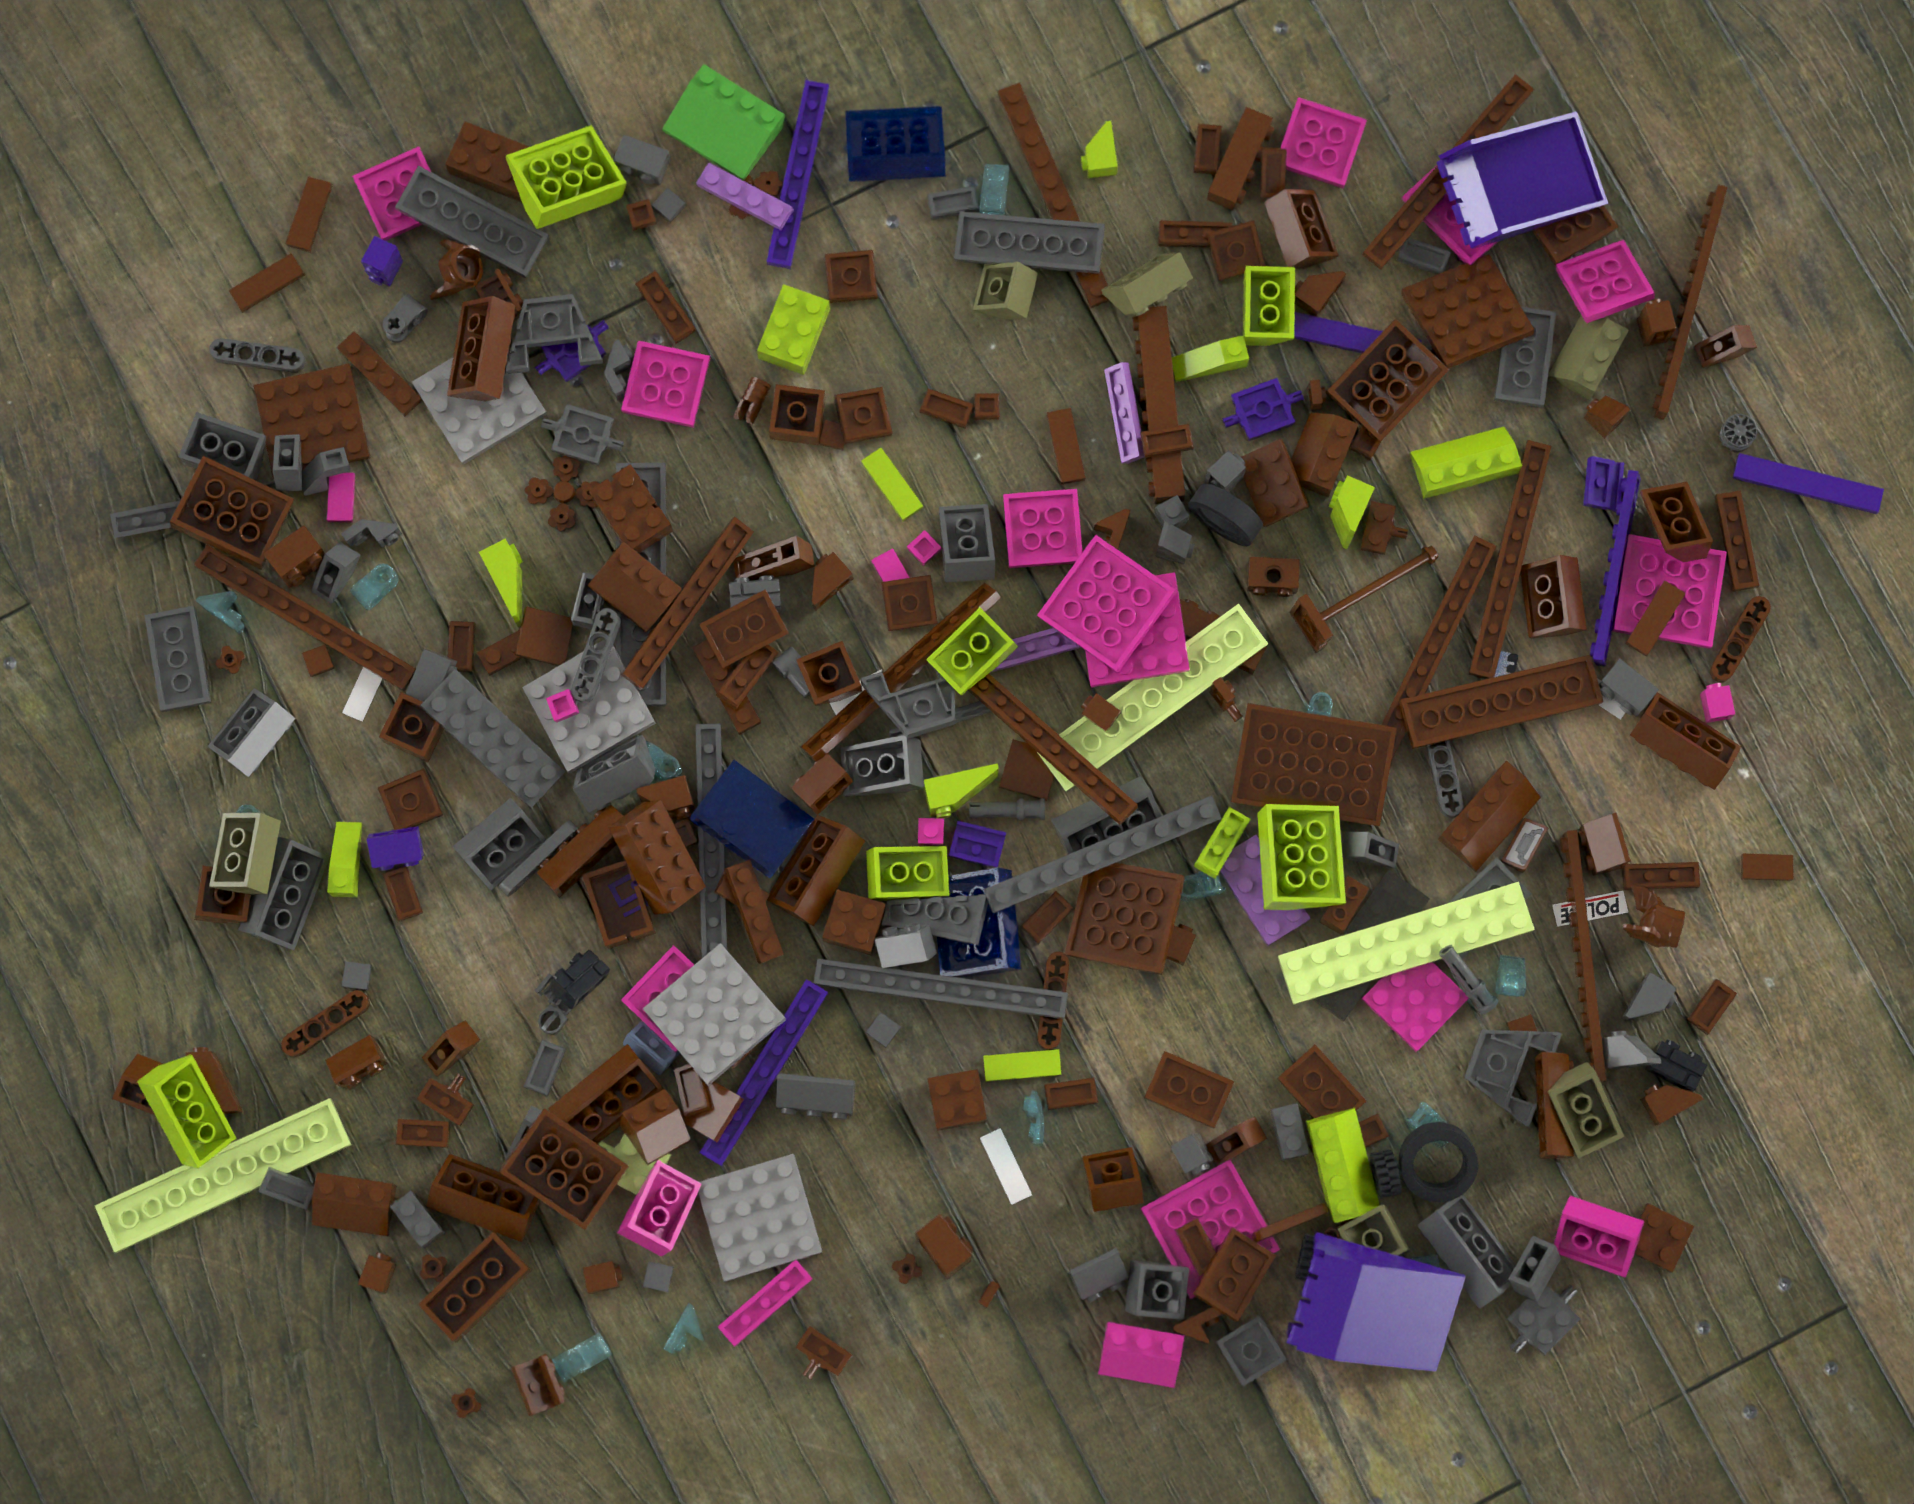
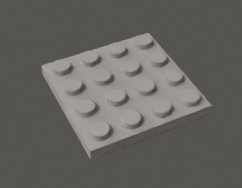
M508 352V354H507V360H506V362H509V359H510V353H509V352ZM453 357L412 381L415 389L462 464L474 459L547 415L522 373L507 374L505 369L502 384L503 391L500 399L485 402L447 396Z
M604 639L595 644V650L604 649L606 640ZM614 645L593 700L588 703H581L575 699L579 714L556 723L546 698L566 689L571 690L583 652L522 687L568 773L574 772L656 724L636 686L621 675L626 667ZM590 661L587 663L586 672L588 674L595 673L598 669L597 662ZM584 675L582 676V679L586 681V684L587 681H590L591 683L593 682V679H588ZM586 684L584 688L578 689V692L581 694V697L584 693L588 694L589 690L586 688Z
M721 943L643 1008L708 1086L786 1020Z
M794 1154L699 1182L701 1187L698 1193L724 1282L823 1253Z

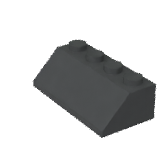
M1141 776L1118 787L1137 803V809L1121 825L1092 800L1051 820L1067 855L1161 817L1152 791Z
M278 837L268 893L252 894L249 901L247 922L240 924L239 931L294 951L330 856L291 839Z
M1464 1195L1448 1201L1417 1225L1450 1270L1465 1275L1463 1287L1479 1309L1511 1286L1509 1277L1516 1264Z

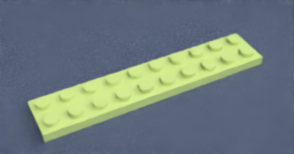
M1237 604L1186 641L1190 671L1133 680L1108 698L1107 701L1119 709L1121 714L1107 733L1087 718L1082 717L1060 733L1059 736L1098 769L1211 687L1212 682L1219 677L1223 678L1266 647L1268 642L1242 607ZM1039 754L1066 792L1075 786Z
M1519 882L1288 952L1279 955L1278 960L1292 1003L1295 1005L1441 960L1439 952L1448 945H1452L1455 951L1460 954L1522 935L1535 929Z
M329 1098L227 1145L200 1168L182 1165L95 1205V1208L114 1252L118 1253L259 1188L268 1167L290 1174L351 1146V1142L332 1099Z

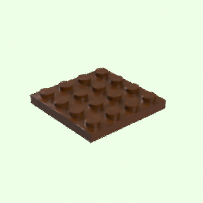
M1489 254L1478 258L1471 265L1465 263L1402 288L1401 295L1439 360L1448 369L1534 334L1535 329Z
M350 363L253 385L263 434L266 435V448L273 479L276 435L300 434L302 470L319 453L344 447L348 463L371 458Z
M1113 863L1084 875L1064 954L1069 957L1162 975L1185 877L1180 874L1121 863Z

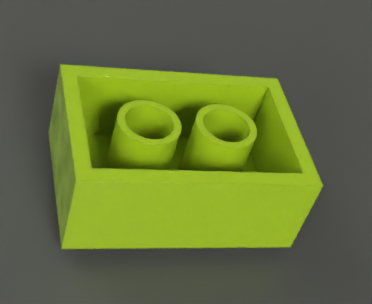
M783 284L758 346V359L804 375L830 311L829 300Z

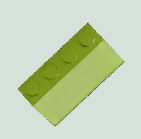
M1504 426L1410 452L1424 499L1518 474L1522 467L1515 442Z
M192 1055L157 1066L137 1081L183 1165L200 1168L236 1139Z
M1355 1108L1306 1120L1330 1219L1334 1223L1360 1217L1380 1206Z

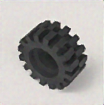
M1389 1149L1370 1153L1373 1179L1379 1197L1386 1198L1400 1195L1401 1181L1393 1151Z
M1305 1234L1296 1266L1295 1279L1306 1281L1307 1275L1318 1276L1309 1272L1313 1254H1315L1313 1235Z

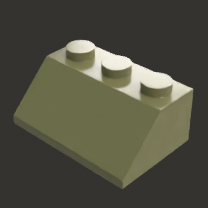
M1180 252L1160 254L1101 289V291L1125 315L1135 314V316H1139L1149 310L1147 306L1150 304H1158L1168 298L1166 294L1185 288L1187 286L1186 282L1193 277Z
M1581 315L1552 366L1548 378L1590 400L1629 330L1608 318H1600L1586 324Z
M223 813L209 887L245 894H267L281 821L262 813Z
M1588 1062L1565 1072L1548 1091L1578 1159L1624 1137L1596 1071Z

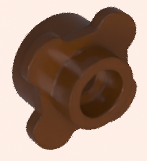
M230 646L222 647V654L220 659L216 660V666L219 669L224 668L228 670L231 674L238 673L242 660L245 658L242 651H234Z
M429 1254L425 1255L422 1258L423 1265L420 1277L423 1280L430 1278L435 1279L437 1282L443 1281L445 1278L443 1273L444 1267L447 1265L446 1258H433ZM432 1266L436 1267L434 1271L431 1270Z
M907 1254L904 1259L894 1261L892 1264V1269L897 1271L899 1282L902 1284H907L910 1279L920 1277L922 1274V1269L915 1263V1256L913 1254ZM906 1266L910 1268L909 1271H905Z
M467 1388L464 1393L459 1395L454 1394L451 1398L459 1418H466L467 1414L479 1412L481 1409V1404L477 1402L475 1390L472 1388ZM464 1401H468L467 1406L464 1405Z

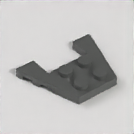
M573 294L524 300L516 328V337L510 350V359L506 365L507 374L530 372L528 348L573 342H578L579 363L581 366L603 363Z
M936 669L937 680L894 693H890L882 672L861 678L863 688L907 739L955 725V689Z
M1481 1030L1464 1078L1519 1122L1529 1127L1537 1105L1512 1096L1528 1047L1555 1053L1562 1033Z

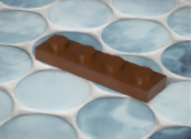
M355 331L336 347L404 417L423 401Z
M1741 491L1716 494L1715 502L1724 548L1727 552L1726 558L1733 592L1758 588L1759 580Z
M705 640L692 647L717 693L733 670L730 665L722 668L708 640ZM747 696L736 710L721 700L739 735L761 724Z
M750 860L725 868L724 870L758 964L784 955Z

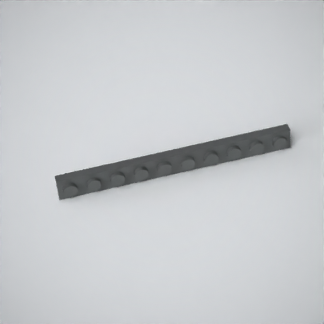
M720 723L695 724L699 872L706 886L700 891L702 958L720 943L727 950L726 899L714 893L725 871Z
M1209 796L984 889L993 913L1222 818L1213 797Z
M817 959L814 984L819 986L1065 1019L1068 993L824 959Z

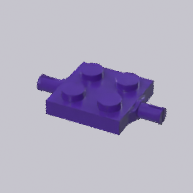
M602 320L592 328L587 325L601 358L606 355V352L599 344L597 336L609 329L605 321ZM578 342L540 346L545 353L546 360L535 366V369L541 376L553 367L568 382L591 365H580Z
M1278 378L1231 394V399L1235 406V414L1222 418L1225 428L1239 423L1244 429L1248 441L1294 425L1295 420L1291 413V404L1304 400L1301 390L1287 395L1281 388Z

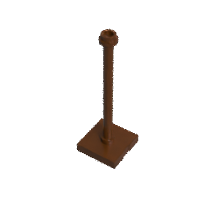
M1425 546L1422 548V554L1320 613L1309 596L1305 594L1298 598L1290 610V614L1315 653L1323 650L1327 642L1333 637V633L1325 621L1424 563H1435V560L1438 559V553L1433 546Z

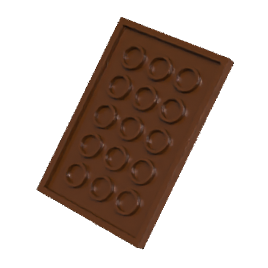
M1247 703L1231 802L1264 807L1266 804L1339 806L1340 820L1380 826L1397 727Z

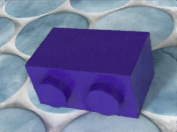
M374 236L361 262L370 281L380 286L383 283L391 286L403 263V259L397 246Z
M419 826L373 833L367 837L372 868L379 867V870H389L394 868L395 864L404 863V866H413L419 864V860L423 859L424 852Z

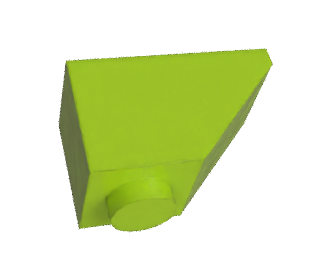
M1111 121L1105 122L1085 147V156H1081L1082 170H1087L1088 178L1117 175L1118 165Z

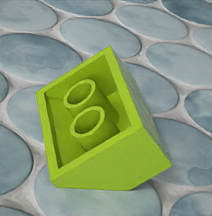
M1246 266L1243 293V335L1245 344L1269 346L1294 340L1295 267Z
M1348 475L1345 482L1339 481L1329 505L1330 508H1333L1330 515L1342 547L1348 549L1375 488Z

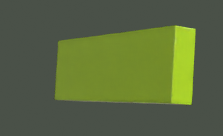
M882 448L861 460L866 471L902 521L923 509L919 499Z
M1229 807L1193 867L1216 879L1251 819Z
M1059 1049L983 1056L986 1082L1061 1076Z

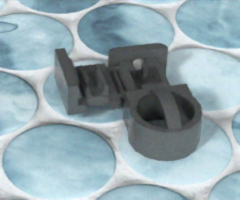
M550 973L534 991L540 996L544 994L549 999L547 1002L550 1005L541 1012L538 1024L543 1032L554 1035L563 1029L569 1020L566 1016L572 1009H569L562 1002V999H559L551 991L550 988L554 980ZM549 982H551L550 985H549V986L544 990V992L542 993L541 991L545 988V986H546ZM553 1012L544 1025H542L544 1016ZM560 1016L561 1022L556 1030L547 1031V1028L555 1018Z

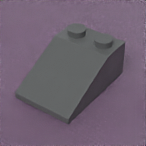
M988 504L939 507L945 582L995 579V555Z
M902 735L840 747L842 768L853 780L843 791L845 797L903 793L924 789L921 741L914 737L907 739Z

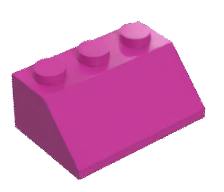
M1570 1196L1562 1212L1554 1245L1559 1255L1626 1278L1644 1221Z
M1107 1322L1098 1374L1174 1388L1184 1336Z

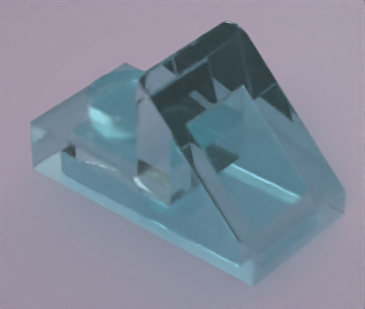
M234 591L199 596L196 599V602L238 634L246 627L240 621L242 616L230 608L238 597Z
M1500 955L1495 988L1496 994L1514 997L1525 996V958Z
M689 1303L663 1348L671 1354H675L676 1350L681 1352L688 1339L684 1337L686 1332L704 1341L695 1306Z

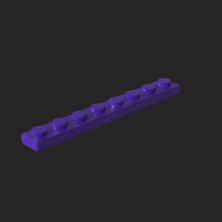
M805 80L780 201L792 206L793 212L782 230L775 227L773 229L767 265L791 269L829 93V84Z
M1628 470L1627 478L1623 477L1621 492H1624L1623 501H1619L1617 506V516H1620L1618 525L1614 524L1612 538L1615 539L1614 548L1609 549L1608 562L1611 563L1610 571L1605 572L1603 585L1607 587L1605 595H1601L1599 610H1602L1601 619L1597 618L1595 623V633L1598 635L1596 642H1592L1590 656L1593 657L1597 666L1606 667L1623 570L1624 554L1627 546V536L1631 534L1641 478L1639 472Z
M806 979L784 1015L786 1020L775 1029L736 1094L744 1099L719 1141L716 1143L708 1138L700 1154L721 1167L723 1166L777 1078L778 1073L782 1070L828 995L827 991Z

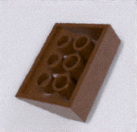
M1395 319L1326 390V394L1381 442L1449 369Z
M203 456L170 520V525L184 534L262 570L267 560L264 553L274 546L294 499Z
M544 1108L499 1169V1172L585 1230L629 1166Z

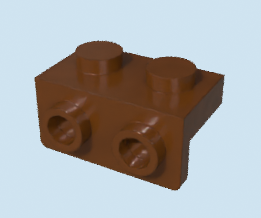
M498 268L494 270V276L477 284L475 289L480 298L494 296L516 305L514 312V321H516L520 317L523 301L518 293L513 295L510 289L513 284L508 274L502 275Z
M547 1354L511 1368L529 1417L565 1402L563 1398L565 1396L564 1389L557 1382L554 1374V1363L551 1359H548Z

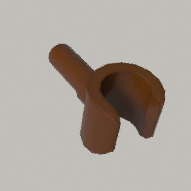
M1356 1218L1345 1220L1341 1224L1337 1225L1335 1228H1328L1325 1231L1324 1235H1326L1328 1231L1333 1230L1337 1233L1336 1238L1339 1239L1340 1233L1338 1231V1228L1351 1222Z

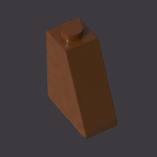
M208 1047L193 1048V1052H185L186 1056L192 1055L223 1114L242 1113L240 1102L217 1055L212 1051H208Z

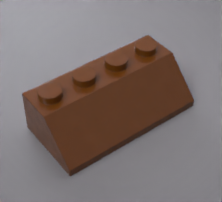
M494 296L462 302L447 396L484 402L500 399L503 391L502 384L507 365L508 348L511 343L510 336L515 319L516 305Z
M1658 692L1630 733V736L1635 738L1639 744L1646 745L1655 751L1659 757L1669 760L1677 765L1681 771L1689 773L1697 778L1701 784L1709 786L1714 790L1730 770L1742 747Z
M1506 760L1441 834L1438 840L1476 872L1541 797L1528 779Z
M611 804L607 808L598 810L594 814L595 819L589 825L585 823L575 832L577 835L570 842L568 840L563 842L557 848L558 853L552 859L548 857L538 866L540 869L537 872L538 876L559 898L583 877L582 874L592 869L617 845L608 827L622 818L623 815Z
M817 815L770 891L767 901L793 917L814 926L830 898L834 895L841 880L847 874L855 857L859 854L865 840L847 826Z
M627 1044L548 1109L552 1114L598 1144L619 1127L623 1112L662 1091L664 1088Z
M1541 1052L1534 1057L1539 1158H1571L1574 1156V1149L1548 1091L1565 1072L1574 1068L1573 1061L1569 1060V1054Z
M449 1154L431 1184L426 1207L522 1242L531 1226L540 1199L496 1170Z

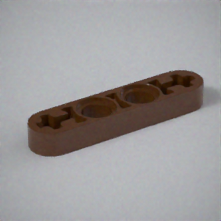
M1756 596L1752 598L1743 610L1710 667V675L1715 681L1725 682L1729 680L1740 664L1770 612L1771 606L1765 597ZM1761 603L1763 611H1760L1755 619L1751 618L1750 616L1755 611V607L1752 605ZM1749 623L1753 628L1752 634H1742L1740 624ZM1731 643L1737 644L1741 649L1740 655L1733 656L1729 654L1728 645ZM1727 659L1728 661H1730L1727 667L1725 668V671L1728 674L1724 673L1722 676H1720L1718 674L1719 670L1716 668V666L1721 667Z
M1054 952L1048 957L1044 990H1048V985L1056 981L1061 984L1062 992H1066L1069 971V959L1066 954ZM1056 957H1060L1061 962L1065 963V966H1061L1059 975H1064V979L1057 976L1048 977L1049 973L1054 975L1055 965H1052L1051 961H1055ZM1040 1016L1038 1043L1040 1047L1045 1050H1053L1059 1045L1063 1019L1048 1020L1046 1016ZM1043 1023L1048 1025L1058 1024V1029L1054 1027L1052 1029V1036L1056 1037V1041H1052L1051 1045H1046V1040L1042 1039V1036L1047 1035L1048 1027H1042Z
M359 990L350 992L287 1034L281 1042L282 1050L291 1057H298L365 1013L370 1005L368 996ZM355 996H357L359 999L363 997L364 1000L361 1002L362 1007L358 1008L354 1006L351 1009H349V1011L352 1012V1015L350 1016L348 1015V1012L341 1006L345 1003L346 1006L349 1007L354 1003L353 998ZM332 1011H342L343 1019L340 1023L334 1024L330 1021L329 1016ZM313 1024H319L322 1028V1033L317 1038H312L308 1034V1029ZM303 1031L304 1037L310 1043L306 1045V1042L302 1041L297 1045V1051L293 1049L288 1050L290 1046L289 1041L291 1039L294 1041L300 1040L302 1037L299 1033Z

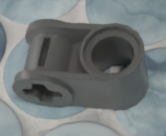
M409 294L403 296L396 307L383 320V327L388 339L397 343L405 340L411 331L424 320L428 309Z

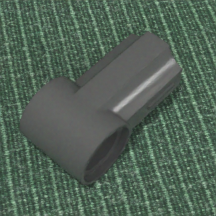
M791 646L777 657L772 664L785 679H789L805 698L811 694L796 661L801 656Z

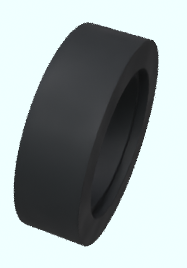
M1201 484L1188 503L1190 511L1206 527L1228 541L1241 546H1250L1263 527L1260 517L1248 505L1229 492L1214 485Z
M1431 1122L1414 1129L1405 1138L1399 1152V1167L1407 1187L1416 1196L1430 1202H1447L1460 1197L1472 1186L1478 1172V1158L1470 1138L1463 1130L1449 1123ZM1433 1141L1450 1142L1457 1146L1463 1155V1163L1458 1174L1444 1183L1426 1182L1414 1171V1160L1418 1151L1424 1145Z

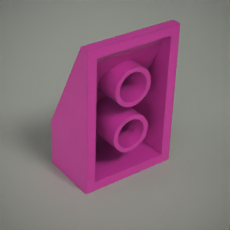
M657 1160L627 1210L617 1233L662 1257L672 1251L701 1187V1183Z

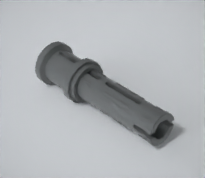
M1020 798L1017 802H969L970 818L1017 817L1020 821H1024L1025 818L1045 820V798H1041L1040 801H1024L1023 798Z
M1452 945L1444 947L1439 952V956L1466 988L1465 995L1468 998H1472L1476 1003L1479 1013L1485 1014L1495 1008L1498 1004V999L1489 993L1486 989V983L1476 978Z

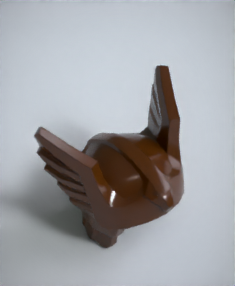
M449 239L439 242L449 251L439 260L438 264L444 279V285L429 295L431 300L470 289L480 282L483 277V265L479 255L480 249L473 245H463Z
M1633 884L1632 889L1636 909L1644 914L1640 919L1639 925L1624 924L1623 929L1631 938L1644 941L1653 947L1677 948L1685 921V911L1666 906L1654 891L1648 890L1645 886L1641 888L1637 884Z

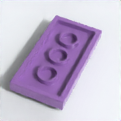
M1254 835L1232 850L1220 874L1267 946L1311 919L1305 909L1264 910L1260 843L1257 835Z

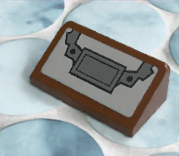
M1524 818L1501 862L1524 873L1545 836L1548 827Z

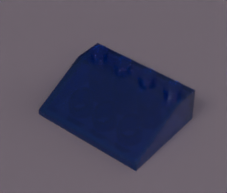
M942 106L845 111L849 182L946 177Z
M733 760L693 812L690 820L745 861L750 860L753 867L768 878H771L808 829L814 818L736 760Z
M996 867L948 876V897L985 894L984 889L1013 878L1012 870ZM988 902L978 945L937 937L940 975L965 977L1021 970L1015 904L993 913Z

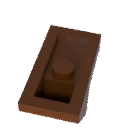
M1129 509L1115 513L1094 525V530L1111 535V537L1106 536L1105 541L1117 550L1119 549L1131 510Z
M1212 1307L1172 1327L1174 1333L1210 1344L1201 1324L1205 1323L1206 1327H1209L1219 1322L1218 1316L1223 1313Z

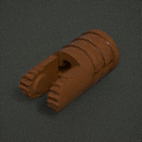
M751 377L750 383H748L747 389L733 417L737 420H742L747 413L746 421L753 425L771 385L759 378Z

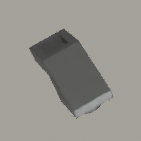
M619 339L614 341L604 371L606 381L617 401L624 398V388L627 387L619 373L632 367L630 359L633 358L627 344L622 346Z
M344 447L319 453L302 470L304 496L329 490L326 477L350 472Z
M363 519L341 533L350 547L354 544L356 546L360 545L367 539V535L371 533L382 548L386 545H393L398 541V536L402 534L396 524Z

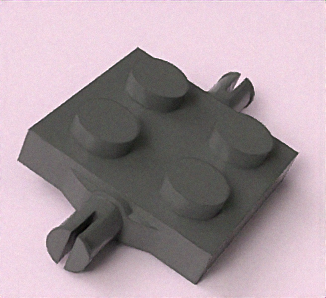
M566 404L564 413L558 422L543 418L541 428L555 431V439L551 448L552 452L599 466L602 455L607 447L621 452L624 441L610 438V431L614 423L612 417Z
M1546 1285L1538 1301L1527 1298L1507 1318L1520 1335L1509 1346L1513 1350L1520 1343L1514 1350L1516 1354L1528 1343L1536 1347L1545 1356L1581 1319L1571 1310L1567 1303L1578 1293L1574 1289L1567 1295L1574 1288L1572 1285H1569L1561 1295L1553 1292Z

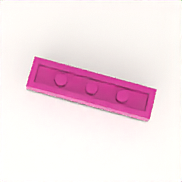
M794 1260L721 1323L718 1328L735 1347L812 1281V1277L797 1260Z

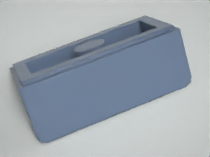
M643 1021L635 1026L623 1041L624 1046L628 1044L639 1059L659 1076L664 1073L680 1054L679 1051L675 1052Z

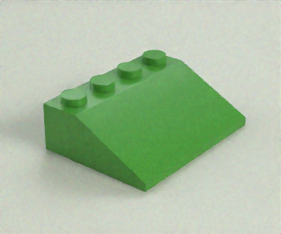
M703 64L688 84L662 131L744 181L783 129L784 114Z

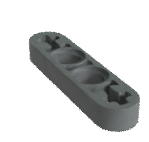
M224 338L214 340L209 347L211 356L220 363L291 373L300 372L306 364L302 352L295 348ZM221 345H224L226 350L233 351V346H235L234 358H232L230 352H223L222 356H219L216 349H220ZM244 348L252 350V355L247 360L239 358V353ZM272 351L276 353L274 362L266 363L263 361V356L266 352ZM281 353H283L285 359H293V356L296 355L300 361L295 362L294 366H291L288 360H282Z
M609 608L599 611L595 618L571 686L572 696L581 703H588L595 697L620 627V616ZM611 615L614 621L613 623H608L606 627L603 619ZM606 627V631L610 633L609 636L603 632H598L599 629L604 631ZM600 637L605 638V648L595 650V640ZM590 661H596L598 664V669L593 674H588L585 669ZM584 675L588 679H593V682L591 683L590 681H587L586 684V681L582 679V676ZM586 684V688L589 690L588 694L584 693L581 697V694L578 692V689L584 688Z
M1444 741L1439 744L1444 743L1445 746H1437L1432 749L1431 745L1426 746L1440 811L1444 816L1454 818L1463 809V799L1450 742ZM1437 751L1444 752L1447 755V762L1444 764L1436 763L1434 753ZM1441 776H1450L1453 780V785L1450 788H1443L1439 783ZM1455 791L1456 794L1451 795L1452 802L1458 804L1454 812H1451L1450 808H1445L1449 799L1448 795L1442 797V794Z
M571 820L564 823L499 885L502 892L507 897L514 894L539 870L538 866L546 858L549 857L551 859L558 852L557 848L566 840L570 841L576 835L577 826Z

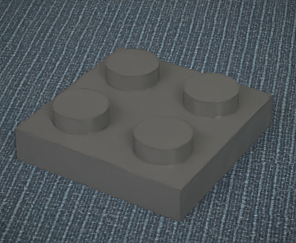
M1260 1315L1216 1341L1242 1387L1287 1360Z

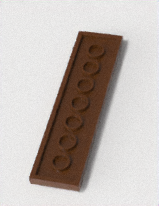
M1586 655L1401 699L1399 704L1411 747L1415 749L1599 705L1604 701L1591 656Z

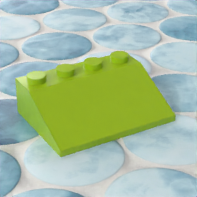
M592 125L506 155L507 163L524 208L536 229L622 199L627 183Z
M1266 804L1258 812L1264 910H1296L1344 905L1346 899L1339 806Z

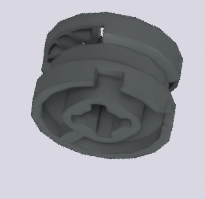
M1734 414L1722 425L1719 433L1720 441L1730 451H1744L1755 440L1758 432L1757 425L1748 415Z

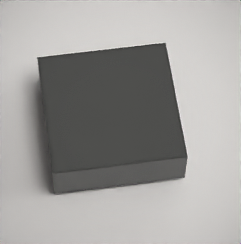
M668 187L652 204V208L670 223L686 206V202Z
M345 962L342 987L368 990L372 965Z
M880 1012L866 1031V1034L887 1048L901 1029V1026Z
M648 1261L643 1287L669 1292L674 1267Z

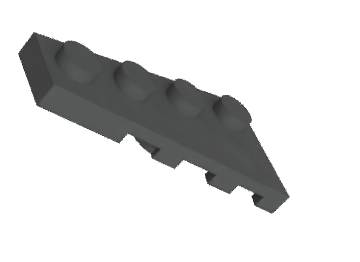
M986 894L948 898L887 900L882 925L886 927L896 926L897 929H905L906 925L912 923H919L920 926L929 925L932 936L978 945L988 899Z

